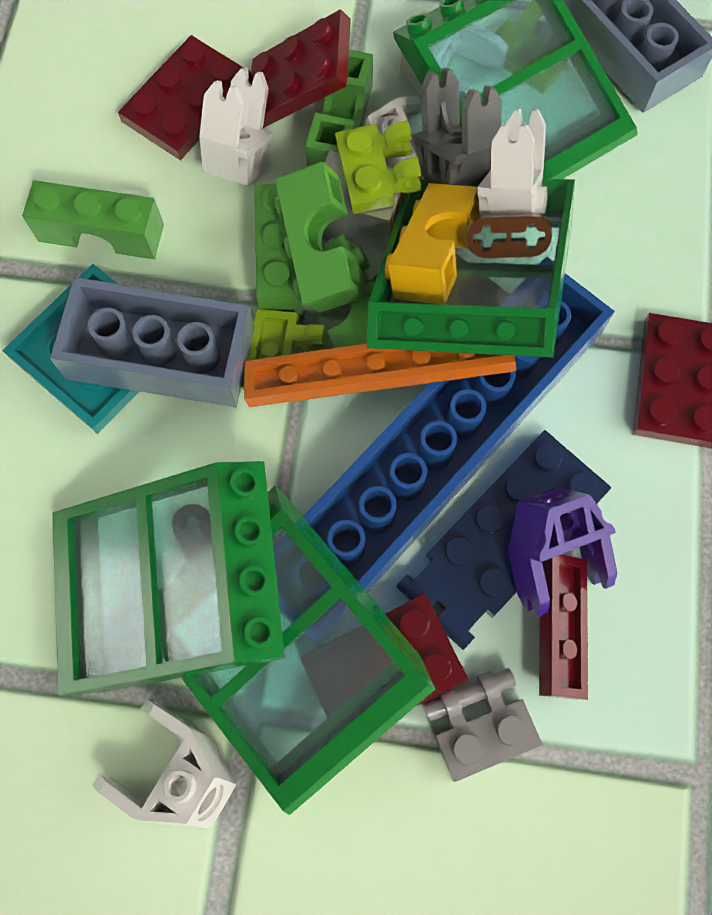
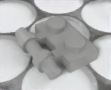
M509 668L494 674L490 670L476 676L477 681L456 690L451 688L438 695L439 697L422 704L429 722L446 715L452 728L435 735V739L453 782H458L543 745L524 700L520 699L506 706L504 704L501 692L516 686L515 678ZM485 699L490 712L466 722L462 708Z

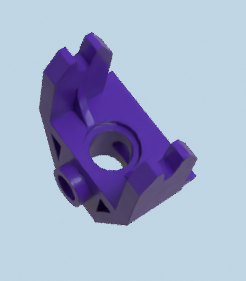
M556 487L518 501L508 554L517 595L525 611L534 610L537 617L548 613L550 604L542 561L579 547L581 558L587 559V576L591 584L601 583L604 589L615 585L618 572L610 535L616 533L612 524L604 520L602 510L589 494Z

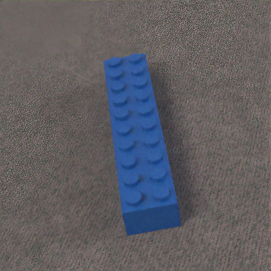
M546 259L539 267L554 268V264ZM566 273L553 357L515 356L516 371L428 383L303 516L367 593L603 333L615 311ZM525 281L501 307L548 308L552 282ZM286 534L273 549L280 612L293 623L321 598L331 586L290 536ZM340 599L303 633L319 647L348 616L351 610Z

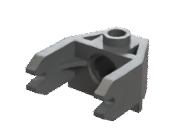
M442 68L440 84L437 73L429 71L421 86L423 131L413 134L424 180L429 183L460 186L480 183L491 170L492 140L501 127L502 100L495 88L490 85H484L482 101L479 91L469 89L461 106L462 125H460L459 81L449 68Z

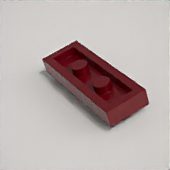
M560 554L542 561L550 604L548 613L541 615L539 621V696L588 700L587 559Z

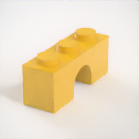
M428 184L421 200H416L414 204L413 215L408 225L403 226L401 229L399 243L394 253H390L386 259L385 276L387 280H391L393 299L445 305L457 278L455 247L469 249L466 241L467 231L472 222L480 216L478 187Z

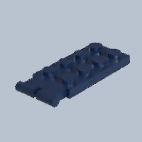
M544 430L427 552L426 557L431 561L415 579L409 574L404 576L396 585V588L410 601L426 593L432 607L437 603L443 608L444 611L438 616V619L446 635L460 649L464 650L475 638L469 632L471 627L485 612L493 618L517 592L508 549L518 501L558 487L589 494L598 504L612 487L550 433Z

